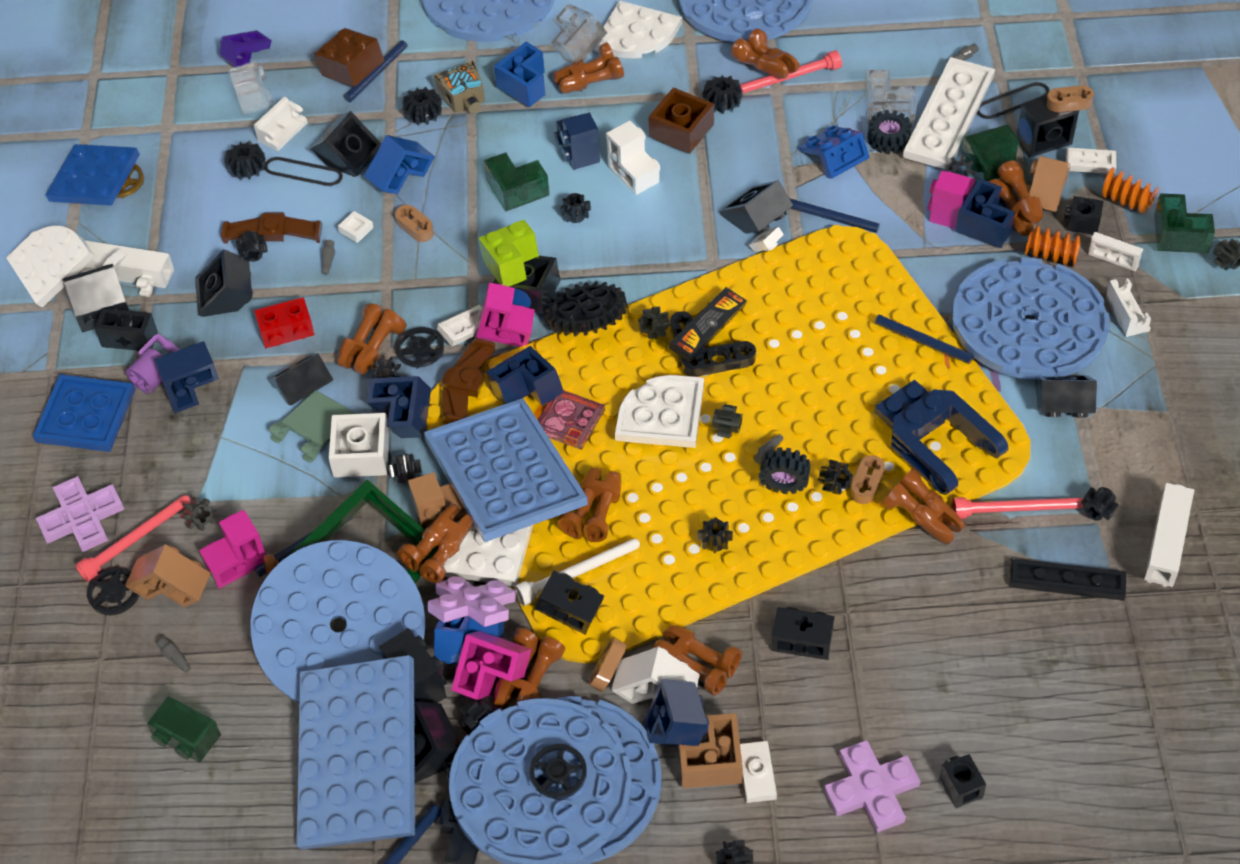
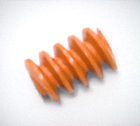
M1112 167L1105 178L1102 196L1104 198L1111 196L1113 202L1120 200L1122 206L1129 204L1131 210L1138 208L1140 214L1146 213L1156 200L1159 187L1151 192V183L1142 188V179L1133 184L1132 175L1124 180V172L1121 171L1115 176V168Z
M1037 225L1030 232L1024 255H1027L1032 249L1034 258H1037L1043 252V260H1047L1050 255H1053V262L1057 263L1060 257H1062L1063 265L1066 266L1072 260L1074 268L1081 245L1080 236L1077 235L1071 241L1070 233H1067L1061 239L1060 231L1057 230L1051 236L1050 228H1047L1041 234L1040 226Z

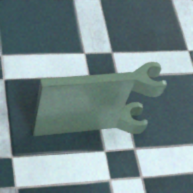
M315 390L281 422L275 423L269 428V432L273 434L270 438L272 441L280 443L288 431L291 430L309 442L301 447V451L304 453L302 458L310 463L316 459L321 449L330 441L332 415L356 413Z

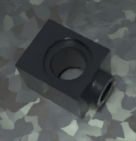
M1073 196L1072 205H1066L1064 220H1068L1067 231L1093 235L1094 232L1098 233L1104 201Z
M970 754L962 757L953 756L942 764L939 778L955 808L984 797L987 784ZM963 776L967 781H959L955 777Z

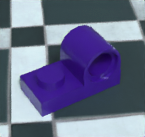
M258 30L222 36L220 56L235 68L243 69L249 64L252 52L270 49L272 40Z

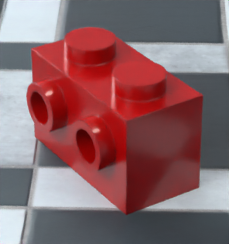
M304 297L254 310L265 349L315 335Z

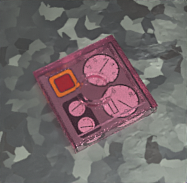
M564 391L563 394L556 397L553 401L548 402L538 418V422L549 438L582 450L603 415L605 405Z

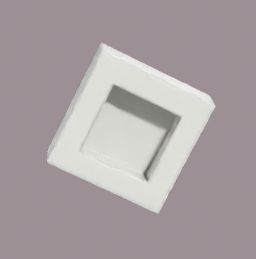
M355 211L338 225L339 233L356 243L373 229L372 221Z
M779 227L767 229L756 237L749 246L754 253L763 250L766 252L770 251L778 245L776 241L784 234Z

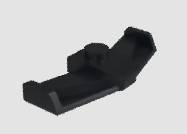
M444 760L442 768L449 787L450 770L453 761ZM443 800L440 806V833L451 834L443 864H475L479 849L471 843L460 828L455 818L451 801Z

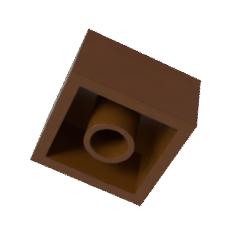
M347 28L340 30L331 40L323 44L314 53L322 76L352 87L357 86L385 61L377 38Z
M673 87L648 116L649 137L690 154L714 125V104Z

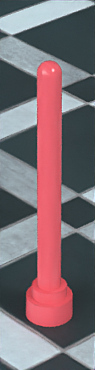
M834 50L828 52L821 60L800 66L797 72L789 73L786 79L770 75L741 84L740 86H742L744 94L824 68L827 70L831 69L832 71L842 68V60L839 52Z
M187 495L181 496L95 558H84L76 563L75 566L80 575L87 582H90L98 575L97 572L101 570V566L184 508L182 506L183 503L189 504L191 502L190 497Z
M953 497L952 509L961 519H966L972 513L1081 509L1085 505L1081 504L1083 498L971 502V500H966L965 497Z

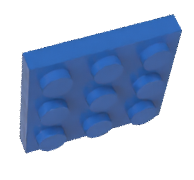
M74 144L48 189L46 197L49 202L112 206L140 153L135 147Z
M59 374L33 434L35 442L111 452L135 393L134 384Z

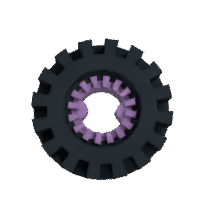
M885 110L884 114L881 111L877 112V116L873 115L871 120H869L867 136L869 145L872 144L874 150L878 148L880 153L883 150L886 151V154H890V151L897 154L899 149L904 151L911 137L912 123L909 122L910 119L908 117L904 118L905 114L903 113L897 115L895 110H893V113H889V110Z
M782 447L777 448V451L770 449L769 453L765 452L761 458L760 483L766 485L765 488L768 490L774 488L773 492L776 493L779 490L783 491V494H788V491H791L792 494L797 493V490L801 492L808 485L810 460L807 459L805 454L800 455L798 450L791 452V448H787L786 451H783Z

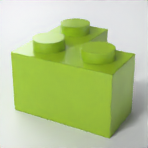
M524 219L478 238L483 262L500 284L509 287L527 279L523 262L538 257L539 253L535 233Z

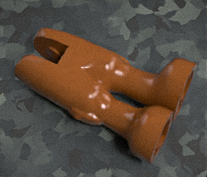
M759 28L751 32L748 41L740 38L732 46L731 55L736 61L753 65L760 71L777 78L786 79L789 73L792 74L799 70V62L794 56L778 48H769L767 46V34Z
M914 467L880 504L887 510L898 506L902 507L910 513L916 524L920 525L931 536L947 545L954 539L952 531L960 532L965 526L962 519L943 500L942 496L935 491L929 490L921 480L919 471ZM909 492L913 493L920 500H922L923 504H920L914 497L910 495Z
M455 504L445 509L432 525L425 529L422 540L416 546L406 543L397 552L398 557L409 569L417 572L420 568L421 576L433 583H440L445 577L444 565L446 561L459 551L461 543L473 524L468 513L458 524L454 522L459 512V507ZM439 546L432 558L424 562L430 551L434 547Z

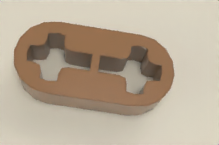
M1087 86L1055 88L1049 91L1046 106L1053 112L1085 110L1091 107L1094 92Z
M402 205L396 209L397 225L414 240L426 242L433 237L434 230L431 220L412 205Z
M870 455L861 460L851 485V498L855 502L868 504L875 498L883 479L885 467L884 461L880 457ZM875 467L876 469L873 470L872 475H868V469ZM864 484L868 485L864 493L859 492Z
M615 637L610 639L589 678V686L600 692L604 691L626 650L627 644Z

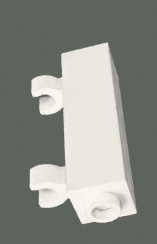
M85 241L96 257L81 270V273L102 267L110 255L116 250L121 249L127 255L116 270L119 273L118 279L123 282L135 283L136 287L141 288L140 296L150 297L153 286L166 288L174 272V267L168 253Z
M1165 484L1144 578L1148 583L1162 584L1163 587L1174 586L1179 572L1194 489L1177 484Z

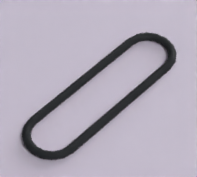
M1034 82L981 103L980 107L1033 86L1044 87L1046 94L1030 100L1034 101L1047 97L1050 89L1044 83ZM1022 104L993 115L982 114L979 107L977 114L984 119H992L1022 107Z
M272 157L265 162V171L271 175L324 186L337 185L343 177L339 169L283 157ZM280 160L334 171L339 174V178L335 182H323L274 172L268 169V164L272 161Z

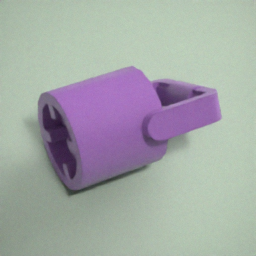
M160 334L153 336L138 352L140 357L126 370L129 380L138 389L147 394H151L162 383L154 359L163 355L150 347L157 341L168 353L181 350L173 342L166 340Z

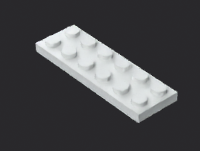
M950 57L904 149L903 158L945 169V166L951 167L952 162L950 158L956 157L992 82L995 69Z

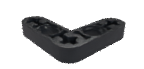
M682 311L676 312L671 316L670 329L673 339L682 331L679 323H683L686 327L693 320L689 313ZM740 341L703 348L690 362L679 355L678 358L684 374L698 377L752 366L756 361V347L751 342ZM721 355L724 356L726 360L724 362L717 363L714 362L712 358L714 356Z

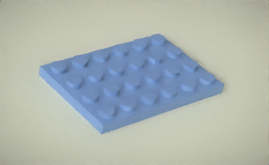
M523 398L424 432L428 446L466 512L470 515L474 526L484 542L588 505L586 494Z
M408 655L300 672L297 848L304 850L414 836V659Z

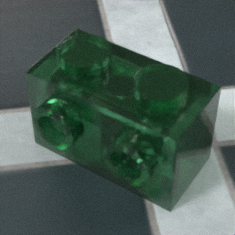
M170 696L165 699L147 722L152 734L151 738L155 743L162 747L168 745L174 748V751L183 759L189 760L192 758L199 763L221 736L216 721Z

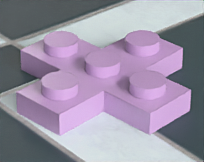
M78 476L54 486L53 490L61 507L36 518L47 544L71 533H74L82 552L108 541L100 520L125 510L113 484L89 495L86 494Z
M453 576L448 578V580L436 583V594L440 598L428 601V612L444 623L469 616L486 627L508 620L509 609L503 605L515 602V591L497 580L475 587L464 578Z
M867 740L840 750L839 756L849 777L827 784L824 787V792L836 817L865 807L877 833L905 823L906 816L895 795L920 785V779L908 756L879 765Z

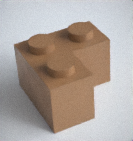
M1039 156L1038 161L1033 160L1030 175H1034L1032 185L1027 184V189L1031 197L1035 196L1040 199L1042 209L1058 211L1071 163Z
M434 472L408 480L414 512L422 528L426 529L431 526L437 517L452 504L459 507V512L454 519L455 523L467 514L451 484L440 487Z
M165 544L137 558L125 587L146 600L163 594L185 608L200 600L211 573L202 568L199 562L189 560L180 554L178 549Z
M736 713L707 715L709 719L708 743H700L699 746L679 745L682 789L742 784L743 765Z

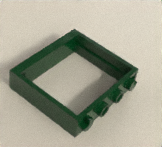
M367 479L299 544L290 555L309 545L328 541L366 503L370 504L415 545L422 540L425 529ZM439 546L434 547L430 551L424 562L432 558ZM420 568L417 572L411 569L407 570V573L416 584L421 578Z

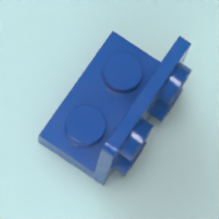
M837 125L825 128L824 132L820 135L808 137L805 143L798 146L801 152L819 155L826 177L831 179L870 158L862 131L841 128Z

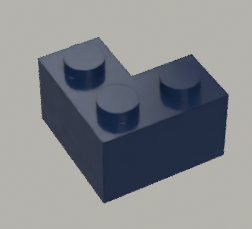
M590 112L556 121L557 131L554 132L556 144L562 146L563 158L565 162L569 161L573 170L600 162L598 127Z
M979 178L958 211L956 231L1002 249L1012 232L1015 216L1014 211L999 206L1002 187Z
M204 341L154 359L174 413L199 405L194 388L219 379Z
M531 346L486 371L495 396L504 404L522 399L530 394L543 406L564 393L556 369Z
M419 376L370 378L367 404L378 413L389 415L387 427L400 438L425 437L424 432H426L431 388Z
M661 679L644 720L649 743L699 746L703 735L708 732L709 719L705 716L702 707V696L698 694L695 682Z

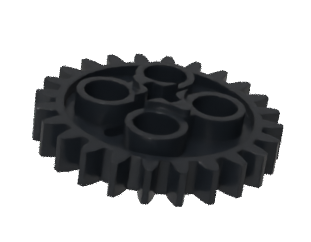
M595 281L592 285L585 282L581 287L575 284L574 289L565 288V293L557 292V297H551V302L546 303L547 308L544 309L547 325H550L551 330L556 329L557 334L564 332V336L573 332L574 337L582 332L584 336H587L589 331H593L596 334L600 328L607 330L608 324L616 325L615 320H622V315L626 314L628 305L625 292H622L621 287L616 288L615 284L608 286L607 282L598 285V281Z

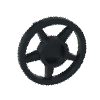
M418 327L405 332L396 344V352L400 361L407 366L416 367V369L435 363L442 357L445 348L441 334L428 327ZM420 333H426V334H430L431 336H430L429 338H425V337H417V338H416L414 335H415V334H420ZM410 337L412 340L410 348L401 350L404 341ZM436 338L440 342L438 351L430 346ZM413 355L416 357V361L408 360L404 356ZM427 355L433 356L427 360L422 361V358Z
M120 567L112 568L99 573L91 580L87 590V598L91 607L96 612L103 615H117L129 610L137 602L140 595L135 592L126 604L123 605L121 601L125 597L126 591H130V589L125 587L126 584L120 581V576L126 575L129 577L131 571ZM114 575L113 579L107 583L101 582L102 579ZM95 587L102 589V595L94 602L93 591ZM107 601L109 603H117L119 607L105 609L99 607V605Z
M553 744L544 747L534 756L530 764V779L534 788L543 796L551 799H564L573 796L582 788L587 777V766L584 757L577 749L566 744ZM559 751L557 758L551 760L548 764L538 762L545 754ZM563 751L573 754L581 765L570 766L563 759ZM535 767L546 772L547 780L542 786L539 785L535 778ZM582 771L580 780L571 788L568 782L570 775ZM553 784H562L566 791L551 792L547 789Z

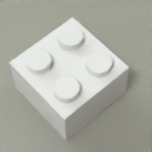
M386 413L332 415L329 462L333 477L387 475L390 432L387 427Z

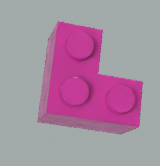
M941 171L938 180L934 179L932 181L929 191L930 194H933L927 210L931 211L929 222L956 229L958 211L975 186L976 179L949 171Z
M489 282L480 312L476 338L517 347L527 345L532 332L535 309L512 304L515 288Z
M245 510L231 514L226 519L220 521L219 524L224 538L211 542L199 550L204 565L211 573L210 575L218 589L254 571V567L264 562L263 556L266 554L259 533Z
M482 631L467 634L451 690L476 700L491 695L496 676L509 681L525 676L532 649Z

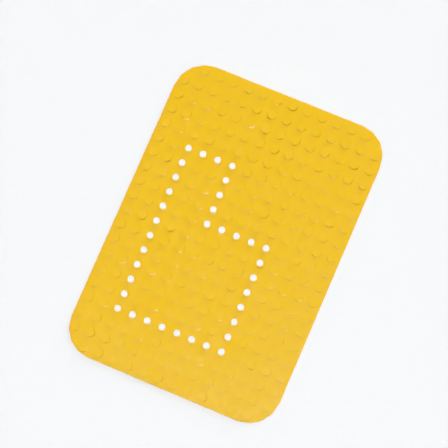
M833 225L830 228L815 231L779 245L770 251H764L631 303L626 309V314L622 315V320H615L616 325L608 324L607 330L600 328L596 334L593 331H589L587 336H584L582 332L574 337L573 332L567 336H564V332L555 333L488 359L480 369L485 371V379L478 398L468 396L467 417L504 405L495 396L486 371L531 346L556 369L564 393L560 396L603 411L582 448L551 437L549 439L579 485L592 467L601 469V481H605L609 471L621 473L619 501L610 504L605 520L609 526L607 538L601 542H590L585 538L584 531L581 539L572 538L559 529L557 521L560 515L534 524L517 584L524 581L528 583L531 581L533 583L551 576L553 570L560 572L631 539H637L640 542V546L632 552L573 578L584 586L594 587L600 594L605 596L586 635L535 610L539 597L535 598V602L523 606L515 592V598L540 642L543 637L554 638L565 646L562 659L589 664L598 662L605 646L613 637L627 644L625 652L664 636V631L669 624L685 627L918 525L912 519L910 513L902 507L898 506L887 510L880 505L912 467L891 448L892 429L874 413L877 404L914 379L928 392H931L933 389L954 391L997 429L1008 443V451L998 459L994 458L983 448L979 449L947 419L944 424L920 439L926 447L955 473L958 479V487L947 495H942L921 476V480L929 490L935 491L942 496L943 500L951 508L953 497H965L966 500L974 501L1007 486L1020 477L1030 461L1031 440L1022 422L974 359L970 364H967L875 324V320L880 314L968 352L889 246L875 233L858 227ZM725 287L746 299L745 307L704 348L748 341L756 347V361L752 366L698 376L704 378V390L696 448L615 441L619 409L624 398L632 389L634 391L645 385L647 380L667 375L687 376L682 371L678 354L669 349V344L673 340L670 326L666 330L667 335L658 336L657 339H649L648 333H640L641 328L638 320L644 315L642 310L659 306L661 308L660 313H669L668 318L670 322V318L674 313L682 311L689 313L694 319ZM679 323L681 325V329L683 330L685 328V325H683V323ZM717 355L714 356L712 360L714 362L721 363L724 362L726 358L724 356ZM442 380L436 385L430 395L427 418L428 431L446 425L441 423ZM530 394L523 398L540 424L556 400L555 398L553 401L542 406ZM724 404L737 406L736 413L743 414L739 434L732 433L730 438L717 436L718 429L712 428L715 409L722 410ZM778 434L783 436V440L774 449L775 451L779 447H782L783 451L791 448V452L798 450L800 455L805 454L807 459L810 460L808 485L801 492L797 490L795 494H792L791 491H788V494H783V491L779 490L776 493L773 492L774 488L768 490L765 488L766 485L760 483L759 471L761 464L756 463L753 456L758 452L759 447ZM870 455L878 456L885 464L883 479L873 501L868 504H859L851 498L852 481L864 457ZM831 459L848 463L847 470L853 474L850 488L842 489L841 495L823 491L824 485L817 480L821 471L820 467L829 465V460ZM871 467L868 469V475H872L873 470L876 468ZM864 484L859 492L864 493L868 485ZM909 492L910 495L914 497L920 504H923L922 500H920L913 493ZM593 501L587 520L593 516L598 501ZM715 517L723 522L728 521L729 530L733 531V540L728 541V550L722 549L716 552V554L707 548L703 550L702 540H698V530H703V521L708 522Z

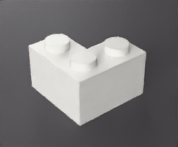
M628 121L606 133L608 167L635 195L659 183L660 165L656 159L651 158L645 152L644 140L646 137L640 127L637 128L631 121Z
M655 647L621 659L617 666L611 691L634 704L654 698L661 679L695 682L697 687L700 674L692 670L688 664L670 655L667 650Z

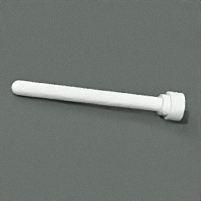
M631 539L559 573H566L574 578L638 549L640 542L637 539ZM550 576L535 583L524 581L515 585V592L520 603L526 606L535 602V598L539 597V593L543 591Z

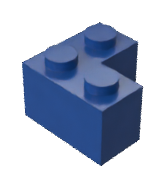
M527 41L494 65L496 87L530 108L545 96L543 51Z
M386 135L373 161L370 163L365 177L382 192L398 194L409 174L425 176L435 156L416 141Z
M469 616L445 623L439 620L435 627L434 655L444 663L457 664L459 663L467 634L482 631L503 639L504 621L484 627Z

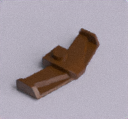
M265 212L259 218L233 223L224 221L221 237L223 243L228 244L230 240L240 239L245 232L255 231L259 236L264 235L265 242L284 241V235L316 240V243H320L323 223L319 220L313 222L287 217L284 212Z
M476 338L457 363L445 372L441 382L443 387L442 424H449L467 417L468 396L477 398L479 396L485 379V371L480 369L491 354H494V342Z

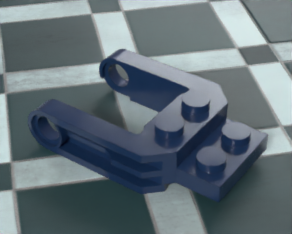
M915 379L877 404L874 409V413L892 429L891 448L912 468L917 469L920 475L942 495H947L957 488L958 479L955 473L926 447L920 439L944 424L946 419L979 449L983 448L994 458L998 459L1009 449L1004 436L954 391L933 389L931 392H928Z

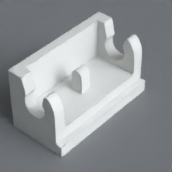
M283 97L254 124L258 142L279 151L308 123L307 118L298 114L303 109L289 101L288 98Z
M1127 278L1124 281L1125 284L1120 288L1117 279L1111 280L1105 300L1125 337L1149 332L1151 329L1149 326L1151 318L1148 313L1143 315L1130 291L1132 287L1130 280Z

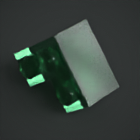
M1008 124L964 137L962 155L965 156V162L974 161L970 168L976 171L975 174H972L976 181L979 178L988 182L1000 178L998 175L999 167L1008 161H1016L1019 139Z
M506 152L484 160L486 180L505 212L550 196L548 175L538 160L515 167Z
M1160 193L1154 212L1157 251L1209 253L1215 235L1213 214L1187 213L1185 194Z

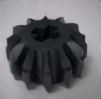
M722 74L719 78L713 76L712 80L706 81L703 90L704 100L714 104V112L720 110L723 114L725 110L733 112L735 107H739L743 97L742 86H740L739 80H733L732 75L724 77Z
M426 86L423 89L416 87L415 91H408V94L403 97V113L410 123L416 122L419 126L425 122L428 125L430 120L437 121V117L441 115L442 101L439 94L435 92V89L428 90Z
M250 140L247 143L240 141L239 145H231V149L225 151L224 163L226 169H228L232 177H238L240 181L245 177L250 180L251 176H259V172L265 170L266 157L259 144H252Z

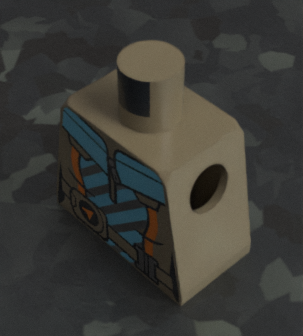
M473 60L433 75L435 92L439 94L440 98L454 112L466 109L470 113L480 111L481 103L485 101L484 88Z

